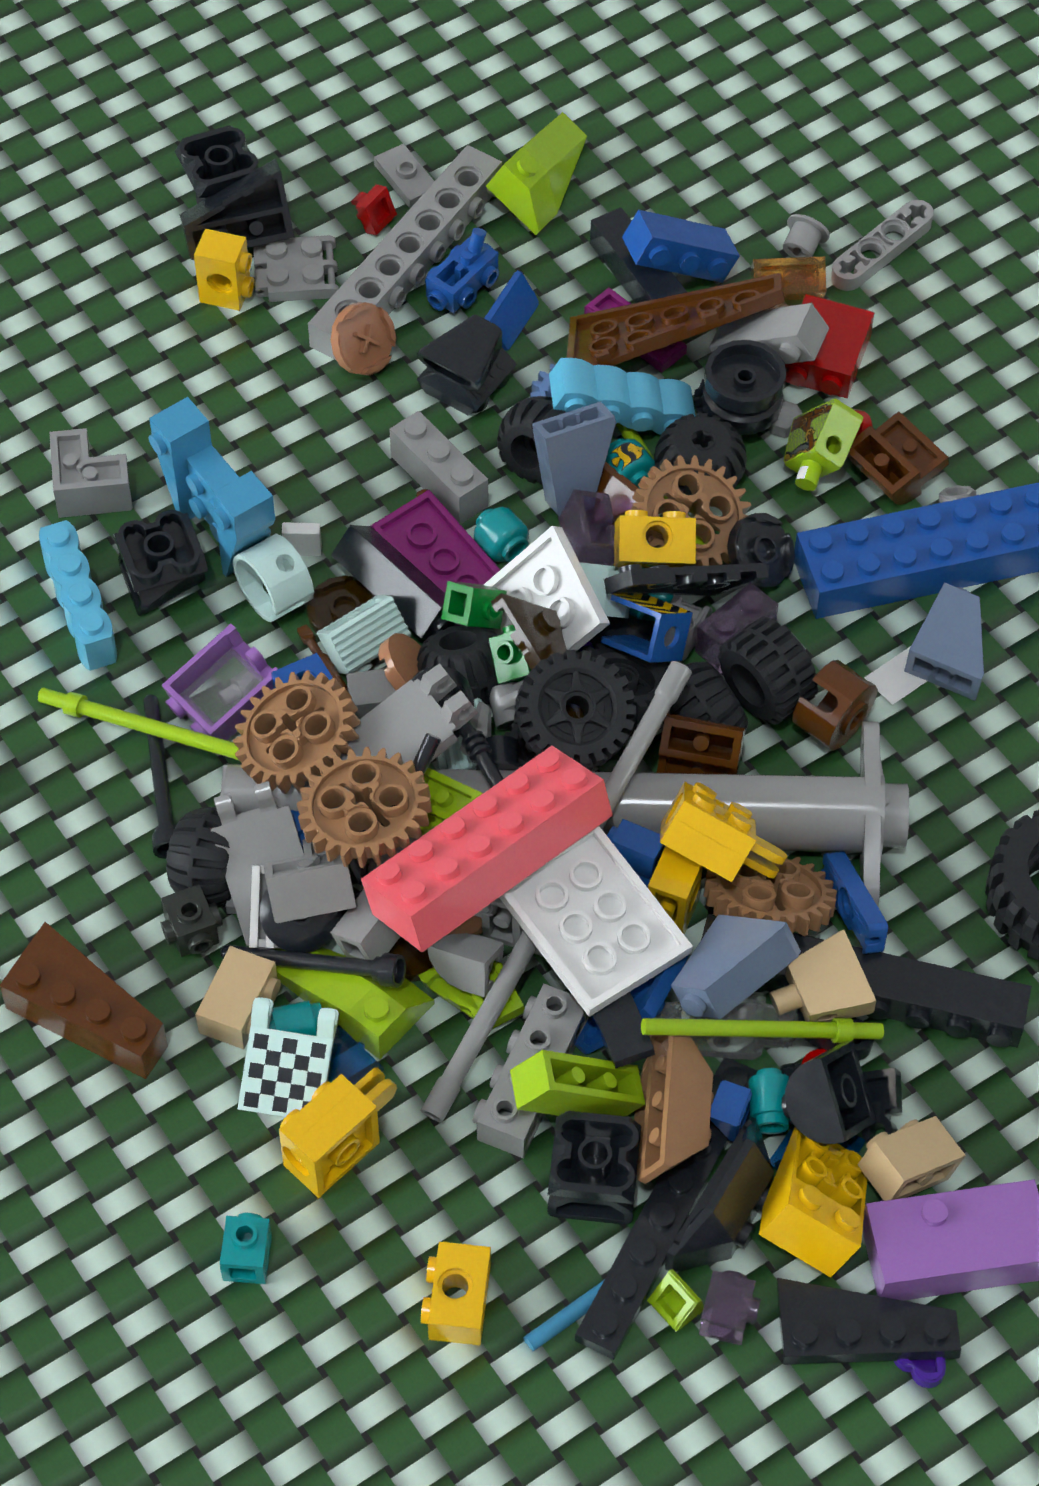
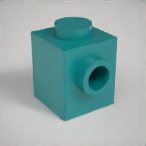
M241 1213L238 1216L226 1215L220 1256V1270L223 1281L266 1284L272 1241L270 1219L263 1218L255 1213Z

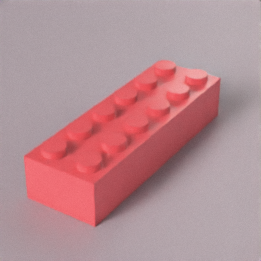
M550 746L361 878L372 914L419 951L424 952L612 817L613 814L604 779L554 746Z

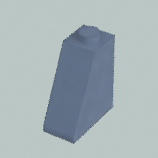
M601 401L532 423L545 501L558 517L576 514L581 509L593 506L616 424L615 416Z
M944 583L909 649L904 671L975 701L984 676L980 597L971 594L964 588Z
M718 914L671 987L687 1015L721 1019L798 958L801 950L787 922Z

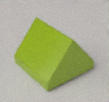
M673 1269L668 1271L647 1300L676 1332L705 1310L702 1300Z

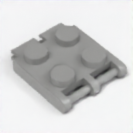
M330 235L295 237L254 246L256 296L269 297V302L331 298L339 289V286L335 284V273L338 271V264L333 258V249L336 247L335 237ZM323 250H326L327 260H323ZM324 274H328V284L324 282Z

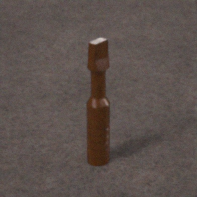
M305 624L297 628L303 644L309 647L312 654L317 653L332 677L347 690V685L329 656L323 653L318 646L316 636L309 626Z

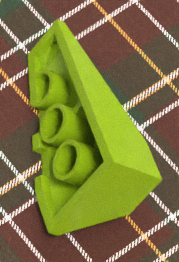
M562 112L520 148L500 168L486 187L537 235L558 214L587 135Z
M323 947L315 951L308 952L312 954L346 957L343 954L337 953L335 951ZM270 948L274 950H283L281 948ZM276 966L277 979H280L283 985L302 1000H309L310 1004L320 1002L322 1008L338 1010L339 1019L337 1027L379 1060L435 1004L433 998L406 978L399 988L381 986L378 981H374L370 976Z

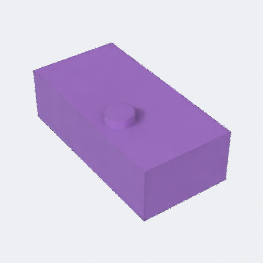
M1035 1179L866 1203L862 1232L877 1296L905 1301L1039 1281V1193Z

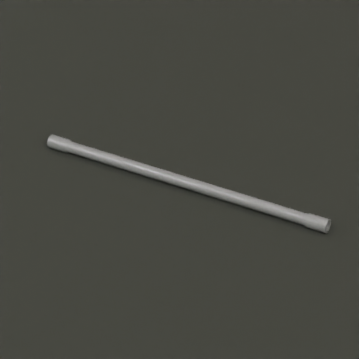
M671 661L655 690V695L605 783L612 812L671 706L678 700L692 674V671L680 662ZM608 820L599 825L602 830ZM524 930L443 1075L437 1079L420 1110L432 1120L440 1123L443 1122L460 1092V1086L537 949Z

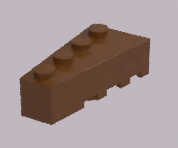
M46 922L43 923L0 984L6 1009L144 1079H147L168 1047L164 1024Z

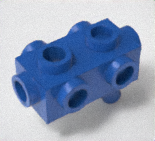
M474 228L468 239L461 245L455 246L449 256L439 266H434L428 272L425 278L426 297L434 309L442 311L446 308L452 313H455L460 307L467 309L474 303L477 291L483 285L489 288L496 282L499 276L498 252L489 244L484 243L487 234L485 230Z

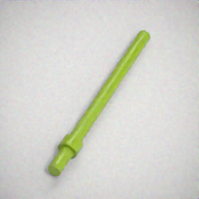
M41 688L38 693V702L63 709L64 714L81 718L83 715L238 760L235 753L239 749L231 741L88 700L87 696L75 692L64 694L51 689Z
M643 1018L641 1021L642 1035L825 1038L831 1039L833 1043H844L853 1039L881 1040L884 1036V1026L882 1023L853 1022L851 1018H833L831 1022Z

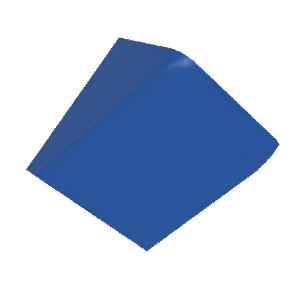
M724 1080L720 1083L711 1105L710 1120L730 1141H734L748 1117L752 1092L749 1088Z

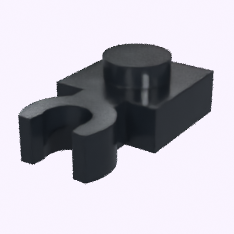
M896 1068L862 1072L876 1118L874 1124L862 1131L863 1138L867 1143L875 1136L877 1130L885 1127V1132L888 1135L898 1131L897 1126L891 1121V1114L902 1113L901 1072Z

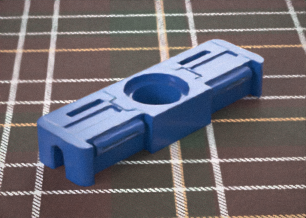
M844 851L825 853L822 861L824 869H821V871L826 873L825 880H832L834 882L832 889L837 890L835 907L848 930H853L863 947V954L883 952L888 932L887 921Z

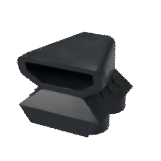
M231 125L183 138L175 150L195 190L197 204L259 168L257 157L250 152L246 144L245 134L242 130Z
M473 315L418 351V359L427 368L420 374L417 381L426 394L468 416L472 413L481 412L487 407L488 397L494 390L500 389L507 384L508 374L517 364L502 347L501 329L486 319Z
M173 509L161 512L153 523L146 524L138 520L128 521L120 527L118 533L113 534L119 550V567L138 616L153 611L206 580L205 572L208 571L206 560L188 513L183 514Z
M567 1111L557 1116L547 1195H550L547 1207L548 1214L556 1218L623 1225L630 1224L633 1220V1204L642 1126L631 1117L576 1111Z

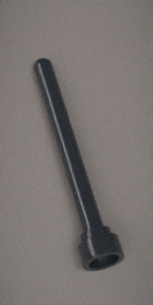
M152 694L147 695L143 700L145 717L161 721L158 698ZM147 734L158 826L152 835V847L155 856L166 859L170 838L176 825L173 820L163 738Z
M225 945L220 952L221 957L224 959L229 947L232 946L274 961L278 967L370 976L374 981H378L381 986L399 988L403 984L406 975V961L404 956L400 954L384 953L381 957L377 956L374 960L265 948H249L236 945Z

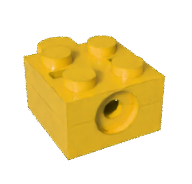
M684 781L661 821L660 843L730 882L734 880L742 864L768 878H775L779 869L774 863L782 865L788 856L780 848L756 836L755 819L751 818L752 812L736 802H731L730 805H727L716 799L717 793L704 784L696 782L693 786Z
M373 1068L355 1085L342 1074L331 1083L327 1081L320 1085L314 1092L312 1100L301 1110L295 1109L291 1111L280 1125L279 1136L283 1165L315 1196L320 1198L380 1143L378 1111L394 1097L397 1085L391 1079H385V1074L379 1068Z

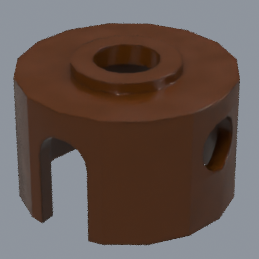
M833 660L825 665L812 679L828 691L817 707L805 698L800 697L793 712L792 721L797 727L817 738L830 750H837L862 725V722L872 709L878 689L876 685L860 677L853 669L841 661Z

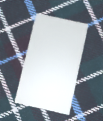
M910 647L864 677L867 681L876 685L878 692L892 705L927 682L904 671Z

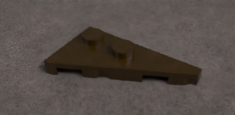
M503 593L491 601L495 612H506L516 630L510 636L516 646L523 652L524 659L531 670L541 660H546L550 655L557 652L564 654L567 650L557 611ZM566 705V711L571 717L576 719L584 717L583 710L578 705Z

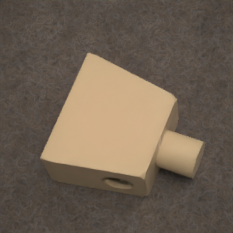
M845 930L837 932L799 955L798 958L786 966L785 974L789 985L769 993L778 1016L800 1008L805 1021L831 1022L833 1018L864 1016L873 1013L876 1005V998Z

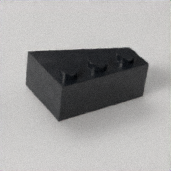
M276 158L179 214L191 260H194V253L205 229L246 237L247 248L295 238L282 173Z

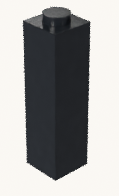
M621 207L591 220L590 245L635 303L687 293L672 272L635 264L622 238L632 220Z
M350 525L331 556L373 595L391 596L401 612L404 623L420 638L427 639L437 631L445 630L447 627L455 625L454 622L441 619L445 593L371 526Z

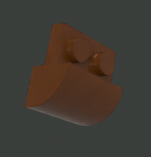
M899 411L876 430L869 426L855 437L846 457L898 505L911 502L922 494L921 487L949 465V457Z
M667 713L664 719L658 754L657 773L737 775L742 755L745 728Z

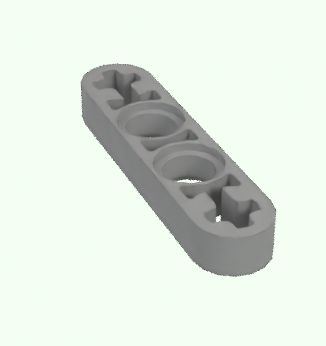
M911 200L894 212L833 262L832 284L844 291H851L860 287L931 229L934 214L932 206L923 200ZM892 231L898 232L903 238L891 240L885 234ZM873 250L880 256L870 259L864 257L862 252Z

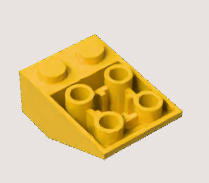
M794 1127L763 1205L759 1235L825 1275L832 1277L861 1247L867 1177L858 1166L862 1157L852 1150H847L838 1143L823 1144L813 1141Z

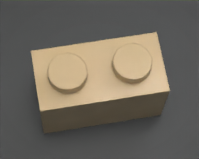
M230 946L195 1014L199 1033L245 1049L249 1040L254 999L258 997L269 998L274 1002L278 995L281 980L277 979L276 963Z
M934 1116L918 1122L917 1119L911 1120L898 1131L889 1135L887 1132L877 1134L866 1144L868 1150L858 1163V1166L881 1198L887 1201L906 1198L948 1180L966 1155L939 1119Z

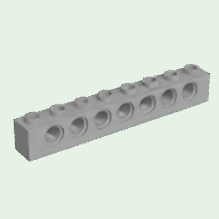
M467 145L308 322L310 347L336 360L330 341L332 326L338 314L348 305L358 302L372 303L384 309L388 314L394 308H399L405 301L408 292L415 285L418 286L423 281L429 268L434 263L441 261L451 243L461 238L466 226L473 218L477 219L481 215L486 203L492 197H496L486 185L500 170L502 161Z

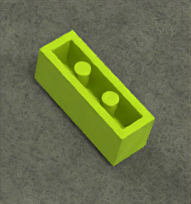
M541 1050L510 1069L517 1110L557 1116L567 1111L627 1116L646 1105L637 1065L627 1064L615 1069L612 1061Z

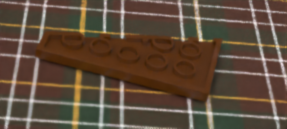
M777 273L570 317L567 358L582 359L593 366H613L762 310L773 308L784 303L782 275Z

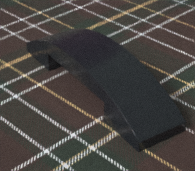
M630 992L593 1014L600 1030L603 1044L615 1069L655 1055L649 1035H642V1018Z

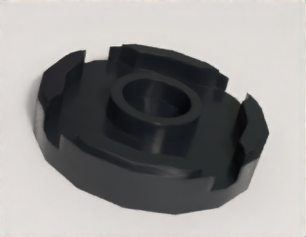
M754 513L738 520L729 533L727 543L730 564L767 563L769 578L749 584V586L756 589L770 588L782 583L781 581L791 573L795 559L793 540L790 534H785L784 529L781 527L784 524L778 518L767 513Z

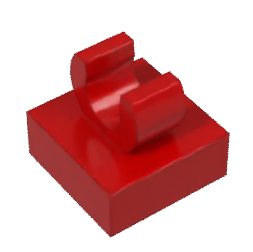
M376 184L368 193L359 192L351 200L352 205H355L358 211L357 219L361 220L367 234L377 236L397 215L386 186Z

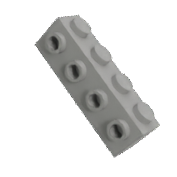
M544 983L537 997L530 996L523 1013V1019L526 1021L521 1031L516 1029L513 1031L506 1049V1053H509V1056L504 1065L498 1064L490 1081V1088H493L488 1100L481 1099L473 1116V1123L477 1124L478 1141L523 1159L544 1114L517 1110L510 1069L541 1050L573 1054L576 1048L575 1042L589 1019V1016L572 994Z

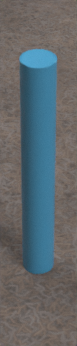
M603 1281L525 1335L523 1339L529 1348L534 1352L583 1317L590 1308Z

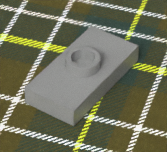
M404 143L374 157L375 167L409 208L434 183L432 177Z

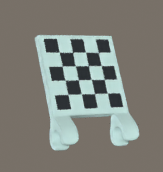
M258 997L254 999L252 1005L251 1027L237 1109L286 1117L295 1109L301 1110L312 1100L316 1089L327 1082L339 1012L332 1008L320 1009L316 1036L269 1029L274 1005L273 1000Z

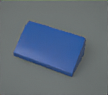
M518 270L514 272L484 318L501 329L502 347L505 351L512 347L539 305L537 296L523 273Z

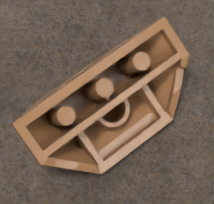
M650 1036L655 1055L647 1057L640 1076L646 1105L635 1110L634 1120L642 1126L637 1179L644 1184L678 1166L709 1146L711 1139V1105L714 1099L712 1092L713 1072L691 1036Z

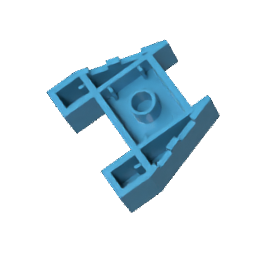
M186 397L149 418L152 433L149 435V442L157 453L175 510L183 514L188 513L190 519L197 517L198 519L204 518L207 521L212 535L219 543L222 571L225 577L234 573V556L270 537L271 530L269 526L275 522L273 495L252 471L241 477L236 474L212 446L209 421L189 397Z

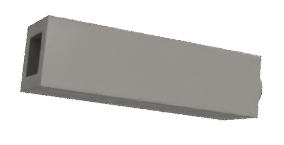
M409 838L410 844L416 841L417 839ZM396 848V853H399L403 848ZM363 889L355 900L356 908L348 909L330 933L346 957L374 960L375 957H381L384 953H388L400 938V935L372 914L365 890Z

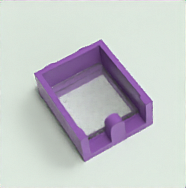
M230 623L162 684V687L170 697L165 703L178 718L182 719L186 715L193 722L189 726L191 730L228 740L237 732L235 725L246 722V719L240 713L241 710H252L254 708L250 698L256 697L261 699L264 696L262 686L273 690L271 672L277 670V668L274 667L272 669L254 646L250 648L243 641L237 629Z

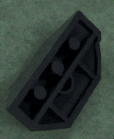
M750 1115L747 1117L744 1125L666 1254L665 1270L673 1269L675 1272L728 1260L732 1258L738 1246L746 1248L756 1229V1225L752 1224L758 1212L762 1213L763 1205L774 1176L757 1120Z

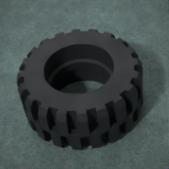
M1036 810L1033 813L1032 819L1028 815L1022 816L1014 822L1013 828L1006 829L1000 837L999 845L995 848L988 873L985 894L988 896L986 901L988 913L992 917L995 916L993 924L998 932L1002 935L1007 933L1010 945L1017 950L1023 947L1029 951L1028 957L1039 961V890L1030 877L1032 873L1039 870V810Z

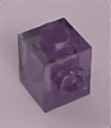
M727 1270L722 1273L713 1271L701 1317L699 1335L742 1345L746 1324L756 1323L761 1298L753 1297L756 1281L749 1280L744 1274L737 1271Z

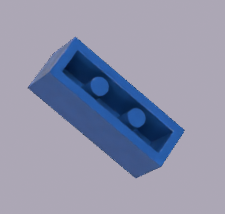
M643 210L637 211L622 236L636 265L721 283L724 282L740 257L724 228Z

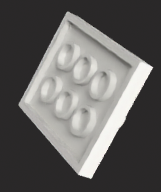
M600 826L499 897L589 1017L692 953V944Z

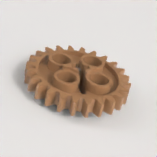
M679 455L674 462L675 466L667 459L662 462L660 469L653 466L648 473V477L643 476L638 486L640 489H636L632 496L636 503H633L630 510L648 511V516L659 517L658 514H663V512L680 511L686 513V518H691L687 514L689 512L695 515L694 518H696V535L704 542V545L696 544V564L694 566L722 565V560L729 564L727 549L729 533L738 520L747 516L744 513L751 507L750 502L740 501L746 492L745 488L735 490L732 487L737 477L733 476L726 480L723 477L726 467L722 466L715 472L712 470L711 459L707 460L704 467L699 466L696 455L692 457L690 464H686L683 457ZM678 486H688L692 495L683 494ZM709 507L718 508L722 512L723 517L714 515ZM655 530L646 532V540L649 542V545L655 548L663 547L664 538L661 533Z
M309 670L305 671L301 680L294 672H291L289 680L285 684L279 677L275 678L276 688L273 690L262 686L264 696L261 699L251 697L250 701L254 708L252 710H241L240 713L246 719V722L235 725L236 730L241 734V736L233 739V743L239 749L235 756L242 763L241 768L256 784L269 781L272 791L278 787L284 794H287L291 785H293L300 793V789L304 788L305 782L308 781V775H321L318 766L320 763L331 767L334 765L332 756L337 755L340 757L341 754H348V750L352 748L347 742L359 739V735L353 728L360 725L361 721L355 715L358 707L352 701V696L335 678L329 680L322 672L315 678Z
M365 747L362 756L356 757L352 749H349L348 759L344 761L337 755L332 756L334 763L332 767L320 763L318 765L320 777L308 775L310 787L300 789L302 801L297 802L300 814L298 816L300 827L304 832L306 842L313 843L317 854L325 851L329 862H332L341 855L344 867H347L353 858L358 859L360 868L365 867L367 858H373L377 866H380L382 855L388 854L390 857H393L397 854L396 848L401 847L404 849L410 845L409 837L419 839L422 836L420 826H429L427 813L432 812L429 786L425 783L423 772L415 771L412 760L403 764L401 753L399 752L388 759L385 748H382L376 756H371L369 747Z
M796 857L792 860L786 859L782 865L774 863L779 869L775 878H768L745 864H742L732 882L707 870L703 896L707 898L706 905L714 907L713 914L715 916L720 914L787 922L792 934L796 931L803 936H808L809 929L819 932L821 924H829L830 917L834 915L837 890L832 889L834 883L832 880H825L826 873L824 871L814 872L815 864L801 865V858Z

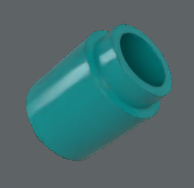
M309 1000L274 1007L269 1029L316 1036L318 1015L322 1008L320 1002L310 1004Z
M777 1068L760 1069L756 1072V1075L748 1080V1087L752 1092L749 1107L750 1116L757 1120L762 1134L785 1132L789 1129V1121H791V1119L785 1116L782 1109V1096L785 1094L790 1077L782 1074V1071Z

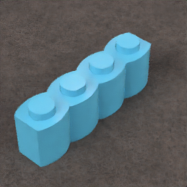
M560 358L549 373L554 410L569 412L601 401L615 416L616 424L620 423L636 431L653 430L660 435L665 431L666 427L682 416L688 414L696 416L691 386L683 381L675 379L658 380L653 375L642 372L626 373L624 370L610 365L593 366L591 363L577 358Z
M67 520L41 527L39 540L45 568L53 580L56 598L64 609L68 630L75 638L77 653L81 663L89 671L116 663L117 649L112 623L108 614L103 610L100 591L92 581L89 563L86 556L81 552L76 529Z

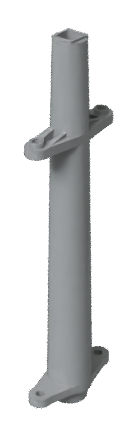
M863 721L860 742V777L634 773L612 812L613 816L608 819L603 828L604 833L607 835L612 826L618 827L622 819H625L660 834L661 821L684 781L693 786L696 782H699L717 793L715 798L725 804L730 805L731 802H736L750 810L753 814L751 818L755 819L756 836L781 850L826 853L844 851L846 854H859L860 878L879 907L880 863L883 847L905 848L907 845L909 788L908 784L885 783L880 757L879 722ZM241 764L223 765L220 796L227 793L231 794L236 814L259 808L253 786L257 784L241 768ZM433 769L482 793L490 789L481 770ZM516 770L499 771L503 778H506ZM593 772L604 779V783H606L611 772ZM308 781L305 782L304 787H310ZM291 785L287 794H284L278 787L272 791L277 808L289 805L291 810L298 811L297 802L302 801V796L293 785ZM388 854L382 855L381 864H383L389 857ZM369 859L368 874L378 867L374 859Z

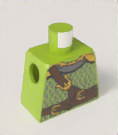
M837 398L802 413L793 419L783 461L785 466L798 473L795 484L803 490H815L821 477L833 473L843 466L864 417Z

